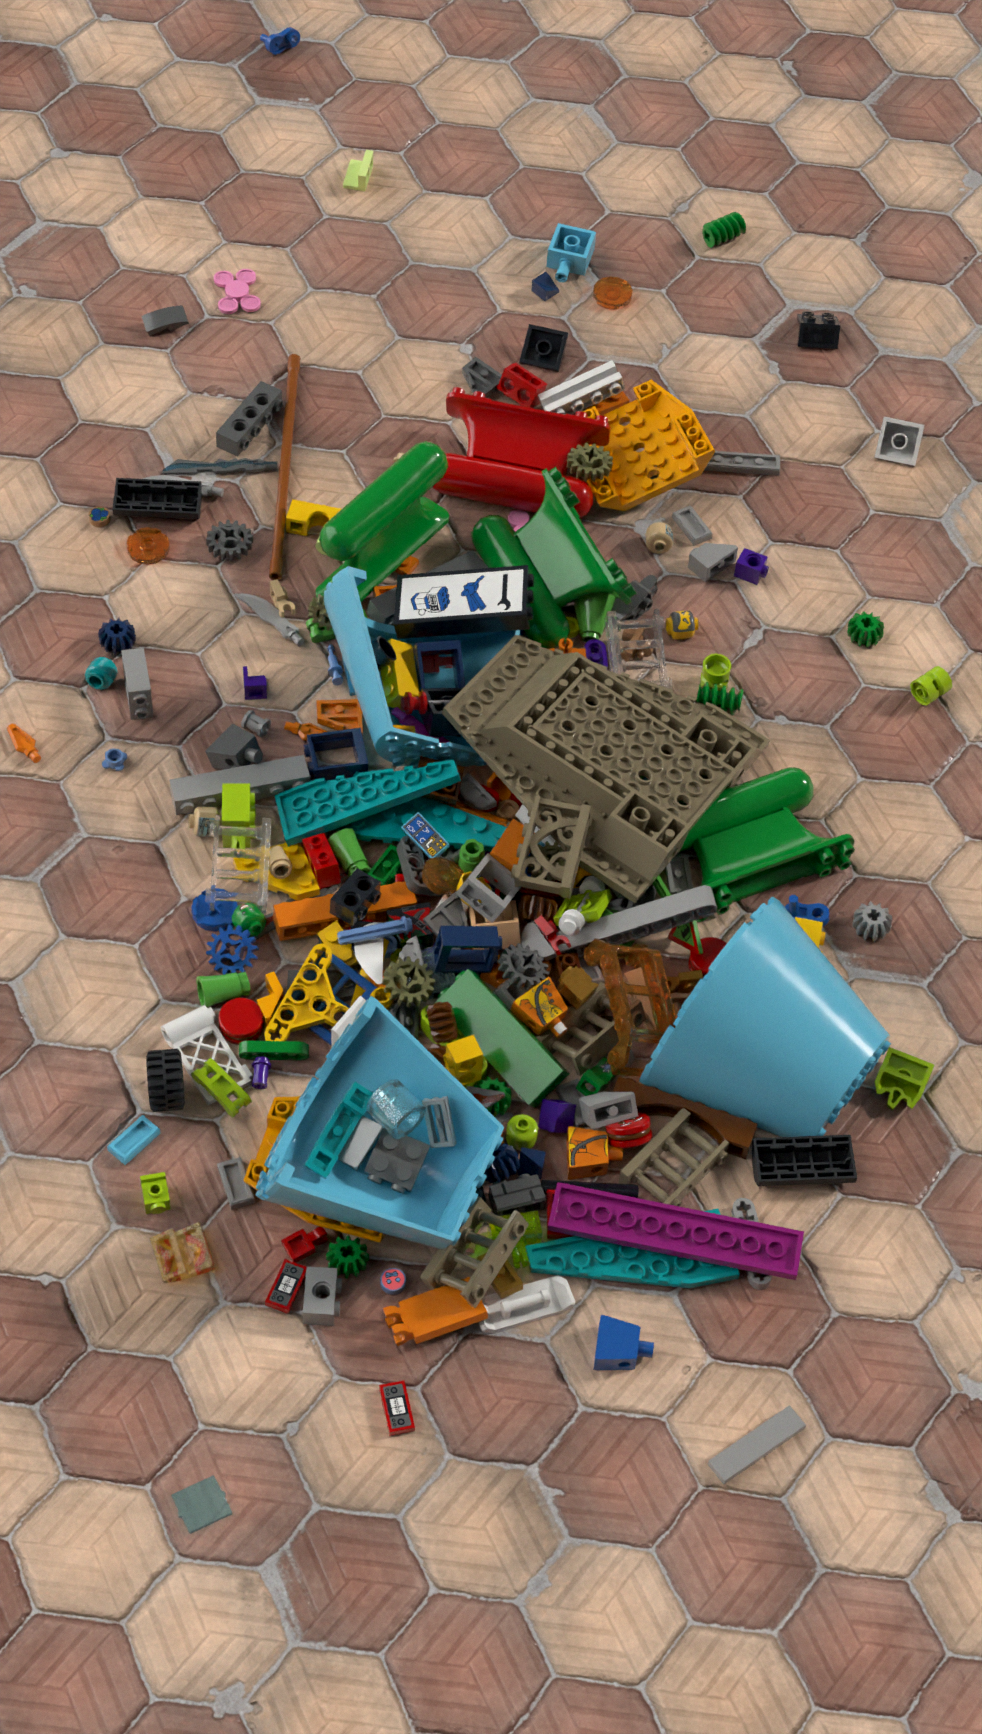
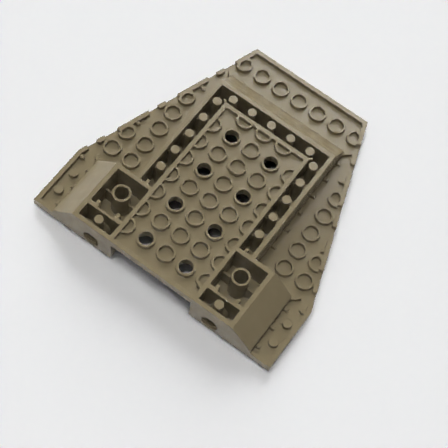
M515 635L444 707L442 714L527 810L529 804L534 803L536 796L582 806V804L590 805L591 820L579 867L636 903L680 851L691 828L725 789L733 787L767 748L770 740L714 704L708 702L705 705L697 703L696 698L691 696L685 698L673 694L674 690L643 679L639 681L631 679L629 674L623 672L619 675L608 671V667L592 662L578 652L563 654L564 651L558 649L551 651L540 647L541 643ZM563 727H569L572 731H567ZM606 751L610 754V756H606L601 752ZM640 776H644V777H646L648 780H647V781L642 780V779L640 778ZM677 801H683V802H685L687 805H686V806L681 805V804H679ZM550 811L542 812L539 817L541 821L545 822L548 820L547 815H549L553 822L557 821V816ZM561 814L562 820L578 818L575 816ZM562 830L565 838L569 839L573 836L571 832L565 835V830ZM557 832L551 834L552 838L564 851L570 852V848L560 842Z

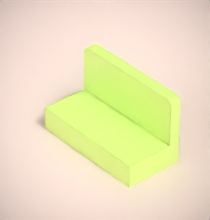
M366 150L363 161L350 160L343 188L366 191L373 168L374 151Z

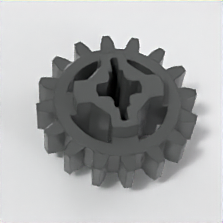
M227 520L226 524L219 521L218 527L212 525L211 531L207 532L206 545L208 546L209 553L213 552L215 558L220 555L222 561L225 558H229L230 562H232L233 557L240 560L241 554L247 556L248 550H252L253 535H251V529H246V524L244 523L238 525L237 520L234 523H230V520Z
M520 943L516 947L511 944L508 948H505L498 959V963L501 964L498 970L504 972L502 977L509 978L510 985L517 984V989L520 990L521 987H524L526 991H529L547 978L549 972L546 971L548 965L542 963L545 958L538 957L537 950L530 951L528 945L522 948Z

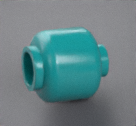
M97 657L87 667L85 679L95 689H107L117 677V667L110 659Z

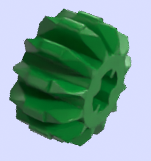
M864 611L861 615L855 613L848 622L847 634L848 637H851V643L858 642L859 647L863 644L867 648L870 645L876 646L884 634V623L880 622V616L874 617L873 612L870 615Z
M487 1076L485 1081L482 1079L478 1080L476 1085H474L477 1088L505 1093V1097L503 1095L492 1097L473 1095L480 1103L497 1101L487 1108L494 1117L498 1114L504 1115L511 1106V1088L507 1087L506 1082H499L498 1077L495 1080H491Z
M348 1234L346 1240L338 1237L336 1244L330 1243L329 1251L326 1253V1260L328 1261V1268H337V1277L343 1273L345 1278L348 1279L350 1274L358 1277L359 1270H366L369 1254L367 1253L366 1244H360L359 1237L352 1241Z

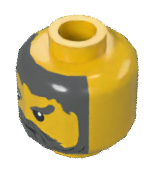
M688 610L672 612L669 618H666L667 634L671 635L674 640L690 639L694 636L695 630L699 628L698 618L693 617L692 612Z

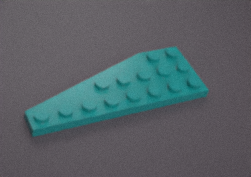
M448 760L427 763V766L421 768H414L413 765L405 766L404 770L394 771L391 768L362 772L356 775V777L346 778L345 775L336 776L335 780L328 781L325 778H319L275 795L284 838L289 847L302 842V839L342 827L460 782L461 779L455 761Z
M356 771L353 777H356L360 772ZM418 797L333 830L340 831L351 828L355 831L356 838L359 840L371 841V839L383 840V843H392V841H400L402 837L408 836L401 827L419 812L449 845L454 846L455 849H461L466 840L476 839L483 844L484 851L491 852L507 827L438 801Z
M719 1208L704 1211L721 1215ZM578 1236L525 1246V1253L531 1273L681 1288H694L739 1278L737 1268Z

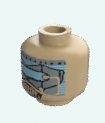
M657 522L647 528L645 536L646 546L649 551L662 554L672 548L673 531L669 525Z
M197 807L194 810V814H189L188 827L193 828V833L196 836L214 837L218 832L222 831V813H219L215 807Z

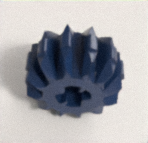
M119 617L116 621H113L110 618L109 623H102V628L98 631L99 643L101 647H104L106 653L113 651L115 655L118 651L132 649L136 641L135 628L133 625H130L128 619L121 621Z
M502 1144L493 1152L492 1155L495 1156V1159L484 1172L487 1175L485 1181L490 1183L500 1182L516 1174L520 1164L518 1154L512 1146Z

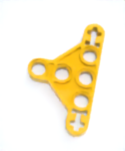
M317 944L310 951L264 1032L265 1041H286L291 1032L322 1023H327L334 1027L337 1023L334 1015L341 1011L346 1013L349 1009L347 1006L335 1001L326 972L332 961V950L328 945ZM324 951L327 958H321L318 967L315 965L317 961L316 953L321 954ZM313 970L316 972L317 977L315 980L307 981L304 979L303 974L305 971ZM296 990H301L305 993V998L301 1001H296L292 998V993ZM316 1001H323L327 1007L324 1011L317 1012L314 1010L313 1004ZM290 1010L293 1012L294 1017L290 1021H284L280 1017L281 1012ZM279 1024L282 1026L279 1032L280 1039L271 1040L270 1033H276Z

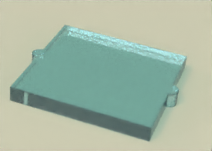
M214 1475L171 1495L179 1511L178 1517L182 1518L189 1534L232 1515V1511L225 1499L226 1493L221 1491Z

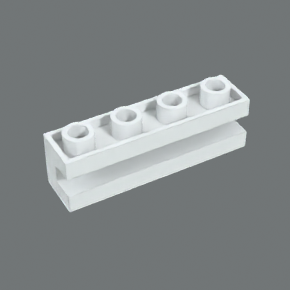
M613 360L538 394L544 411L572 415L577 411H582L589 406L600 403L604 399L619 394L625 390L621 374L617 372Z

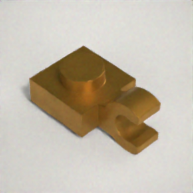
M702 971L680 972L677 977H662L661 985L670 986L669 988H663V996L675 993L676 990L678 993H691L699 980H703Z

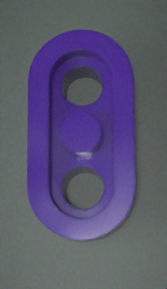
M596 639L586 642L584 649L586 648V658L608 667L606 645Z

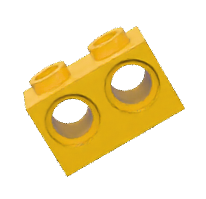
M474 1035L446 1044V1054L443 1055L445 1068L463 1086L481 1080L483 1053Z

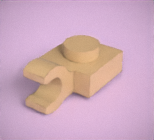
M278 579L270 581V596L275 607L279 610V616L284 618V610H290L292 615H295V605L286 600L288 599L286 588L281 587Z

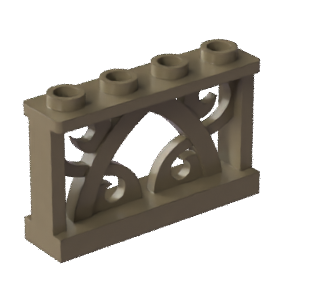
M536 796L534 803L529 804L528 817H530V820L523 827L522 837L525 838L523 844L519 843L517 857L519 861L517 865L514 864L512 867L511 878H514L515 887H525L559 894L561 897L570 899L591 820V806L585 804L579 806ZM550 811L557 816V821L553 822L549 815H547L548 820L545 822L541 821L539 817L542 812ZM561 814L575 816L578 818L562 820ZM537 826L540 830L534 833ZM562 830H565V835L571 832L573 836L569 839L565 838ZM557 832L560 842L570 848V852H559L548 862L541 853L538 843L547 836ZM529 851H531L533 857L528 858ZM559 859H563L566 862L564 866L558 865V862L556 867L553 866ZM529 865L535 867L532 874L539 872L541 868L544 870L536 878L528 877L525 874V869ZM549 874L550 876L557 879L558 881H561L562 883L552 882L544 879Z

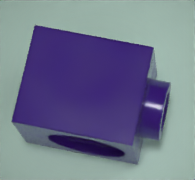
M744 548L736 562L734 577L758 585L760 579L765 578L768 573L769 566H766L768 557Z

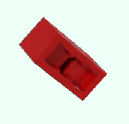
M515 362L504 368L497 389L503 392L506 397L518 402L520 406L533 408L540 404L538 394L545 392L547 383Z
M321 833L302 839L304 853L319 888L322 889L341 883L338 862L325 834Z

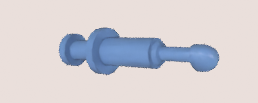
M330 644L327 648L330 654L328 657L330 665L328 674L333 677L332 683L338 686L343 683V677L341 676L343 669L338 665L337 657L333 654L335 649Z

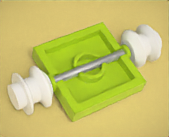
M588 876L584 879L579 888L580 894L572 895L570 899L565 898L553 918L555 925L559 926L560 930L568 936L579 934L585 921L593 923L599 920L612 898L610 889L605 890L604 882L594 876Z

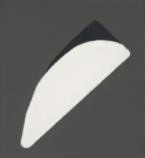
M357 921L354 926L351 925V929L380 924L381 922ZM383 937L351 943L355 957L365 973L376 984H382Z

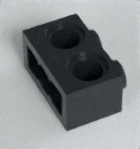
M357 868L330 899V913L354 926L359 919H364L369 907L379 901L381 897V881Z

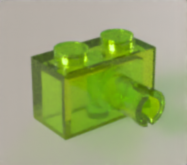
M538 1211L520 1213L529 1225L511 1252L515 1268H520L519 1263H522V1268L527 1267L530 1262L526 1246L541 1243L542 1228ZM510 1214V1215H503V1216H500V1217H503V1218H505V1219H509L510 1216H511V1214ZM488 1223V1238L495 1240L502 1228Z

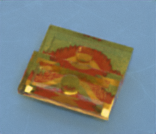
M199 1222L177 1232L172 1228L149 1238L164 1283L181 1281L216 1269L203 1227Z

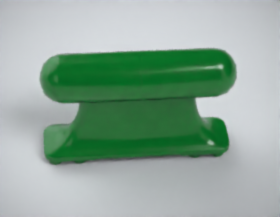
M424 441L412 446L324 524L319 535L322 550L331 559L344 561V563L316 588V598L319 594L324 597V591L328 582L333 583L332 577L347 566L366 571L367 580L357 586L360 601L362 602L373 592L374 586L382 583L404 560L416 552L449 522V513L446 509L432 500L422 497L443 478L448 468L446 454L437 444Z
M554 467L550 471L547 468L542 471L545 481L544 500L536 514L524 526L515 532L505 518L499 515H488L479 519L471 533L472 543L488 568L528 565L529 573L534 574V587H531L534 594V603L530 604V607L533 608V620H529V629L524 630L528 639L541 643L540 647L546 649L559 648L560 639L564 638L565 642L570 633L569 622L561 607L577 598L593 593L611 594L622 600L626 605L632 603L630 598L637 594L633 586L626 580L627 576L618 567L614 559L611 558L606 562L574 508L580 502L578 497L571 491V486L565 477Z
M784 768L725 789L688 832L683 846L677 854L694 849L702 871L701 886L705 885L712 888L717 905L716 913L718 915L726 913L730 908L729 905L739 900L802 877H809L814 874H818L821 878L826 877L831 873V868L838 866L840 870H845L852 864L849 859L855 851L853 847L855 841L852 835L843 834L834 838L819 837L807 830L793 815V813L807 807L814 797L812 780L800 768ZM705 917V918H702V919H699V920H696V921H697V922H702V921L706 920L708 917Z

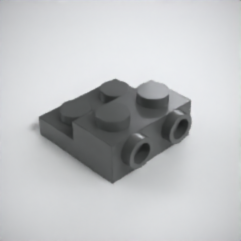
M383 1127L364 1171L368 1175L367 1179L377 1184H381L382 1181L389 1183L392 1190L402 1194L405 1191L411 1193L430 1145Z

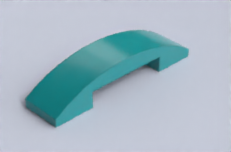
M356 1081L353 1082L317 1139L304 1164L305 1167L324 1179L327 1178L339 1158V1153L376 1094Z

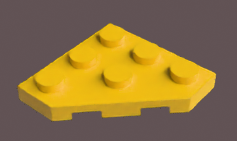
M287 843L275 845L283 848L292 863L290 875L283 879L275 878L269 871L270 849L274 846L248 852L241 858L239 855H237V858L232 857L240 880L246 882L249 880L259 883L262 888L275 893L281 891L289 894V898L297 901L320 895V888L301 843H296L289 847Z

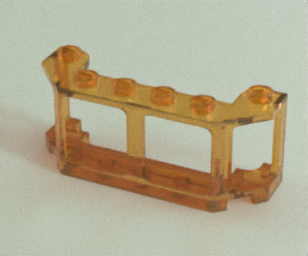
M595 938L584 949V959L587 965L591 967H596L600 963L610 1000V1008L614 1017L615 1030L619 1038V1042L608 1054V1063L613 1075L641 1077L644 1069L624 1067L629 1061L633 1041L659 1044L667 1028L670 1025L674 1028L676 1027L673 1023L677 1018L661 953L658 950L647 948L645 944L635 943L632 947L620 946ZM618 958L625 959L626 965L634 966V969L641 967L646 986L625 983ZM627 994L649 997L656 1030L635 1027Z

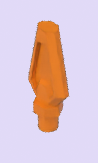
M286 721L284 730L299 735L304 741H307V735L328 732L310 722L301 724Z
M16 724L8 725L7 731L16 751L24 753L34 763H38L41 760V756L35 747L36 740Z

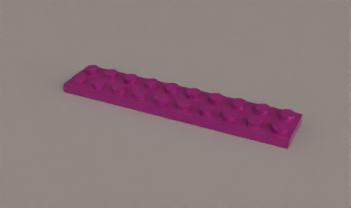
M557 1182L547 1229L548 1231L796 1280L804 1236V1231Z

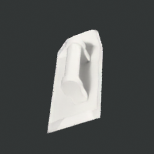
M559 1275L525 1284L523 1285V1290L500 1299L497 1293L484 1296L481 1300L487 1310L488 1319L480 1321L479 1325L483 1332L496 1333L563 1313L575 1305V1299L567 1280Z

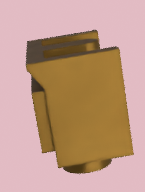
M569 966L560 975L561 977L558 980L560 984L557 990L577 1010L594 995L599 984L593 983V979L582 968Z

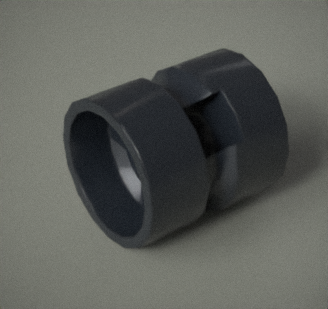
M378 636L371 641L378 671L380 672L382 667H387L396 660V653L391 644L382 636Z

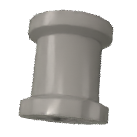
M249 710L242 719L241 727L244 729L249 728L262 738L267 734L271 720L263 719L255 715L253 710Z

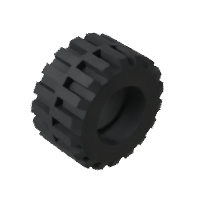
M178 1048L148 1051L146 1067L151 1110L153 1112L183 1110L185 1095L181 1052Z

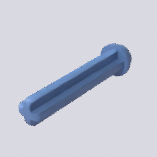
M402 916L400 920L340 931L337 933V939L340 945H346L400 933L408 935L413 929L412 922L409 917Z

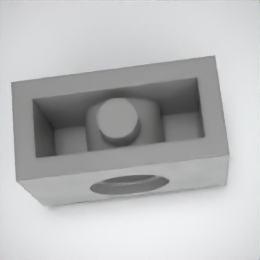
M307 1267L303 1324L334 1326V1316L339 1317L340 1301H336V1293L341 1294L342 1278H337V1268ZM320 1294H326L328 1297L325 1299H321L317 1296Z

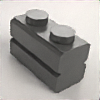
M522 1174L516 1180L507 1182L506 1180L496 1181L489 1186V1200L493 1212L497 1216L507 1219L510 1218L514 1210L524 1215L545 1209L546 1199L537 1174L532 1176Z

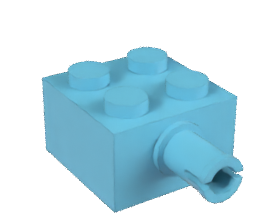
M560 223L557 224L548 248L546 266L557 269L555 274L557 281L566 282L569 272L585 276L595 249V231Z

